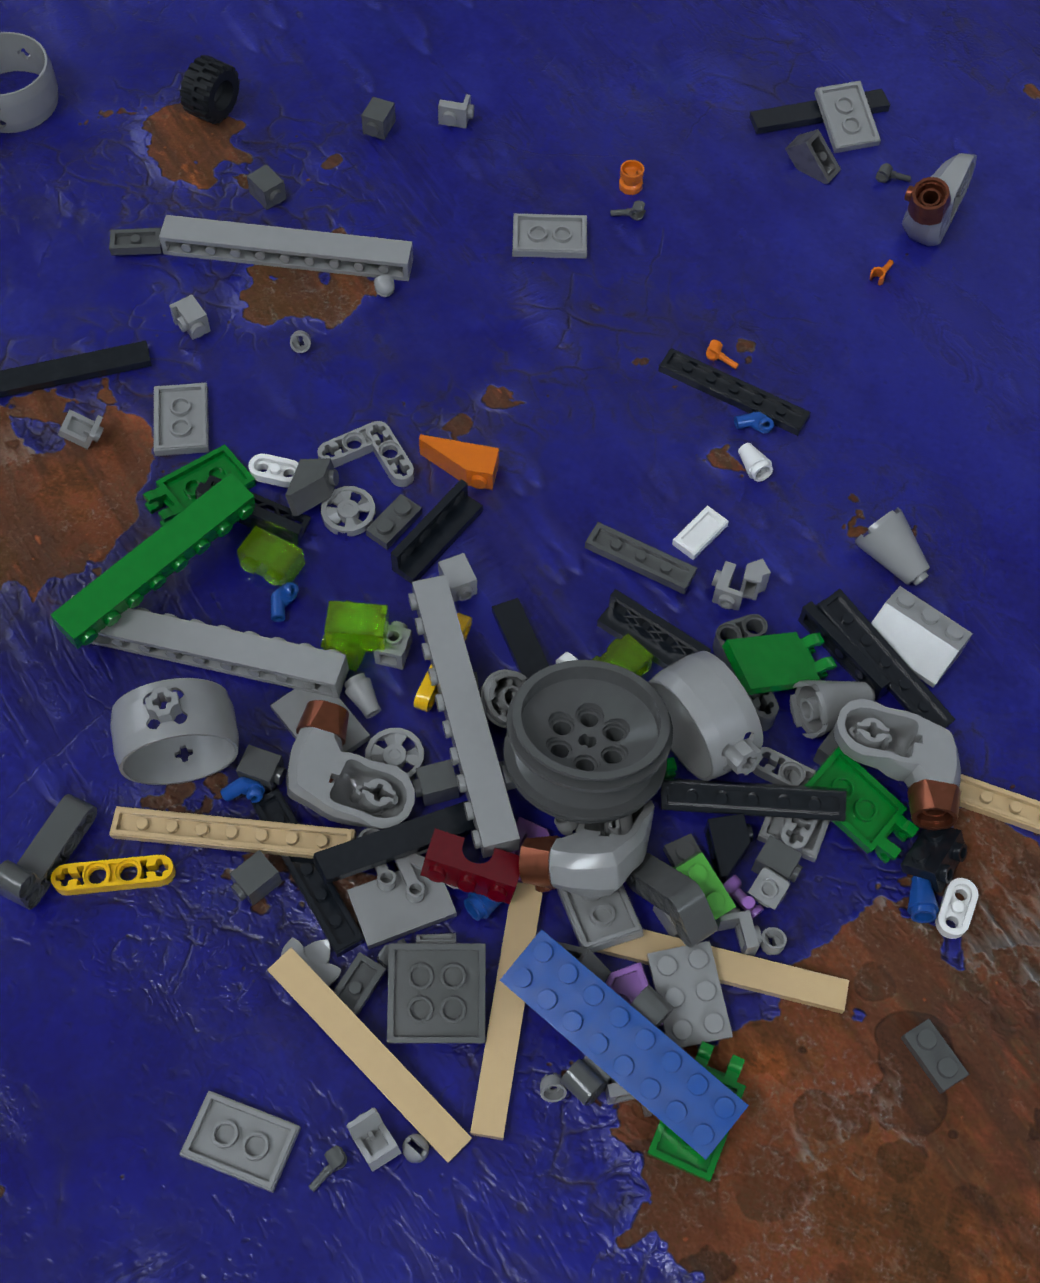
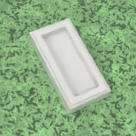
M707 505L673 539L672 545L694 560L728 526L729 521Z

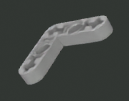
M371 422L326 441L318 447V459L330 458L329 455H326L329 452L331 455H334V457H331L334 468L374 452L394 485L407 487L414 481V467L385 422ZM378 432L380 435L383 434L384 442L381 443V440L378 437V435L374 433ZM351 441H359L361 446L351 449L347 444ZM387 450H394L398 453L393 458H387L383 455ZM397 465H399L401 471L403 473H407V475L402 476V474H398Z
M761 747L760 749L762 751V759L763 757L767 758L768 764L762 767L758 763L755 770L752 771L758 777L772 784L801 786L805 777L809 779L815 773V770L768 747ZM777 764H780L781 766L778 770V773H773L776 769ZM788 769L794 770L798 773L799 780L789 782L784 778L783 772ZM788 818L780 833L779 840L802 852L818 820L806 821L799 818ZM797 826L801 828V831L797 838L798 841L792 844L789 842V836L793 834Z

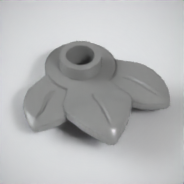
M292 937L283 947L281 956L292 947L328 986L332 985L342 972L336 965L328 964L331 951L327 939L315 941L303 947L297 939Z

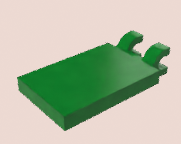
M224 444L155 481L157 488L145 492L143 497L147 501L145 507L151 514L158 511L163 504L168 507L158 512L159 517L162 519L160 521L162 527L196 500L195 490L200 482L205 484L210 475L223 479L232 472L248 490L256 486V481Z
M797 632L727 639L722 645L737 679L748 695L796 689L793 688L795 683L802 680L824 679L828 676L826 670H832L837 666L832 656L814 661L812 654L816 652L814 646L824 643L820 632L807 635L802 639L799 638Z
M839 746L832 751L804 784V786L847 789L846 821L832 822L867 854L875 849L876 855L885 864L890 859L895 860L902 851L897 845L887 839L892 831L900 841L904 842L908 837L912 838L919 830L914 823L902 815L907 807L859 763L845 755Z
M702 1041L695 1060L742 1099L746 1086L738 1083L737 1080L745 1059L733 1054L726 1072L723 1073L707 1066L715 1046ZM660 1120L647 1155L709 1183L728 1133L705 1160Z

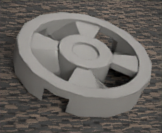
M343 486L334 489L331 498L323 501L321 504V517L325 527L337 535L338 532L347 533V536H356L364 533L365 529L373 522L376 514V507L372 496L364 489L355 486ZM352 492L360 494L361 500L358 503L351 500ZM333 503L337 506V508L327 507V505H331ZM360 512L369 513L364 521L359 519ZM343 522L345 527L339 526V524Z
M388 728L378 732L370 739L365 749V758L371 761L395 765L400 769L407 762L414 766L407 772L412 781L415 778L416 768L424 765V748L420 739L411 731L403 728ZM408 737L414 742L415 748L406 752L402 744ZM377 741H385L387 747L383 749L376 745Z

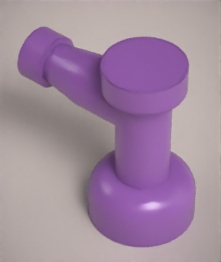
M735 874L723 886L729 896L744 911L750 910L753 920L764 908L760 904L756 905L754 898L747 896L740 888L742 882Z

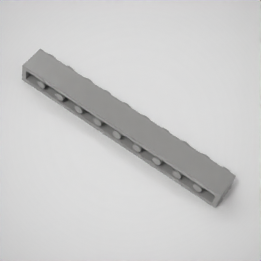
M166 215L159 235L163 255L373 278L389 275L394 280L409 281L413 263L412 241Z
M446 575L413 581V593L408 594L411 610H417L419 617L415 618V625L418 636H424L425 643H421L424 660H430L432 668L428 669L431 686L437 685L439 694L435 695L438 712L444 711L446 720L442 721L444 735L446 739L451 738L453 747L449 748L453 766L458 765L460 774L456 775L460 793L465 792L468 802L464 803L465 814L468 821L473 820L475 830L471 831L475 849H481L483 858L491 857L495 848L507 852L519 850L520 836Z
M142 607L137 609L128 608L121 614V618L111 627L106 626L98 632L97 638L90 643L338 699L349 671L346 654L335 649L323 650L307 643L295 644L287 642L280 637L268 638L252 631H235L225 625L212 626L197 619L189 621L169 613L163 615L153 613Z

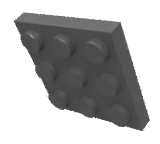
M389 943L387 1043H485L486 943Z

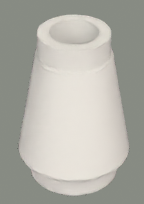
M745 443L739 448L738 453L749 478L760 482L772 474L771 460L751 443Z

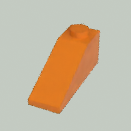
M420 434V455L459 481L462 479L468 483V486L476 489L493 490L499 467V448Z

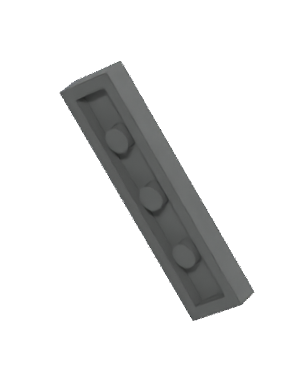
M597 522L585 542L586 549L682 594H685L697 572V567L600 522Z

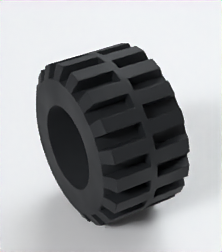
M201 55L200 58L197 57L189 65L181 83L180 101L183 109L187 113L209 123H221L232 112L236 104L240 84L238 72L235 71L233 66L208 55Z

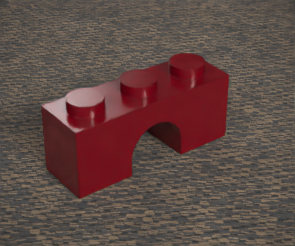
M435 828L420 876L427 877L433 882H442L458 887L464 892L484 895L495 902L510 904L520 876L519 855L495 848L489 861L481 864L473 863L462 852L464 837Z

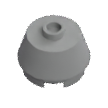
M502 669L493 672L487 677L479 689V694L488 721L506 728L508 707L515 693L526 682V676L517 671Z

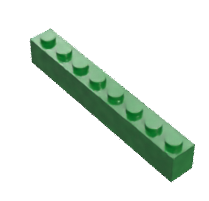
M231 472L50 614L54 625L77 649L83 644L85 646L89 645L97 638L98 632L106 626L111 627L117 623L123 612L128 608L133 609L137 607L148 592L162 587L168 576L173 572L177 573L183 570L193 556L203 554L210 547L211 542L218 536L223 537L228 534L233 524L238 520L248 518L255 508L254 495Z

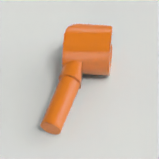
M889 260L883 267H874L871 270L869 280L871 281L873 277H880L878 285H883L886 272L894 264L893 260Z
M715 339L711 340L706 351V357L709 360L719 359L736 370L739 364L721 352L723 348L722 343Z

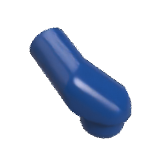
M752 412L734 417L736 429L751 427L760 433H769L774 427L773 420L761 412Z
M288 582L272 593L270 598L272 621L282 622L285 620V607L297 597L299 588L295 583Z
M242 776L222 788L220 792L223 799L227 802L243 794L246 795L248 800L251 799L252 803H257L262 800L265 790L259 781Z

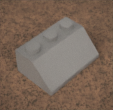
M901 586L885 602L871 623L918 678L933 688L960 656L973 633Z

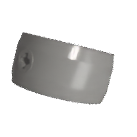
M0 32V74L25 71L38 74L39 76L31 84L20 90L0 94V121L6 123L5 125L0 124V133H16L34 128L47 120L58 104V83L48 54L38 41L30 36L15 32ZM22 48L25 49L27 53H30L29 56H26L25 53L21 51Z
M699 651L687 655L658 672L648 682L661 696L670 714L673 725L671 750L694 776L701 780L709 781L723 776L731 770L737 775L743 773L745 776L755 770L757 764L762 760V751L760 750L763 745L762 726L746 690L734 673L718 657L707 651ZM751 732L749 738L744 739L745 734Z
M199 678L161 680L131 690L120 697L112 707L110 729L114 757L120 773L133 782L148 785H170L198 780L223 770L238 755L239 733L234 706L227 690L216 682ZM173 690L181 691L184 695L179 699L177 692H173ZM162 702H167L165 709H160ZM183 713L187 716L186 721L182 724L176 723L174 721L176 716ZM155 719L160 722L157 729H150L147 726L151 720ZM182 748H186L188 752H193L192 755L188 756V761L183 762L179 757L176 758V755L181 753Z

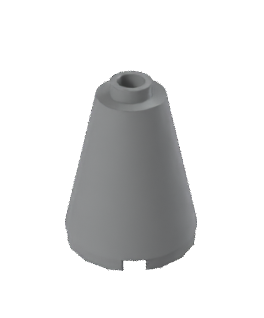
M899 507L895 511L888 512L867 528L869 534L865 537L861 534L855 540L860 549L906 585L913 583L917 586L929 577L926 573L930 569L928 562L903 511Z
M802 680L793 686V688H796L795 694L790 695V710L795 725L797 727L802 726L806 731L803 735L814 739L832 731L840 710L849 701L861 698L875 701V693L866 682Z

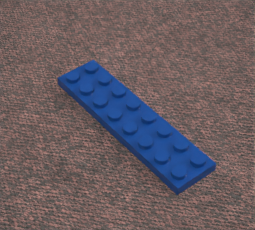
M541 929L500 979L503 984L705 1160L749 1106L544 930Z

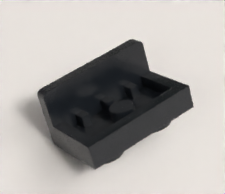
M951 827L941 830L923 829L901 863L903 873L931 880L934 892L941 893L946 884L952 881L958 864L966 858L967 845L964 842L962 830Z

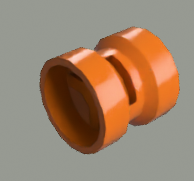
M637 160L623 162L620 167L619 189L627 195L638 194L643 187L644 166Z

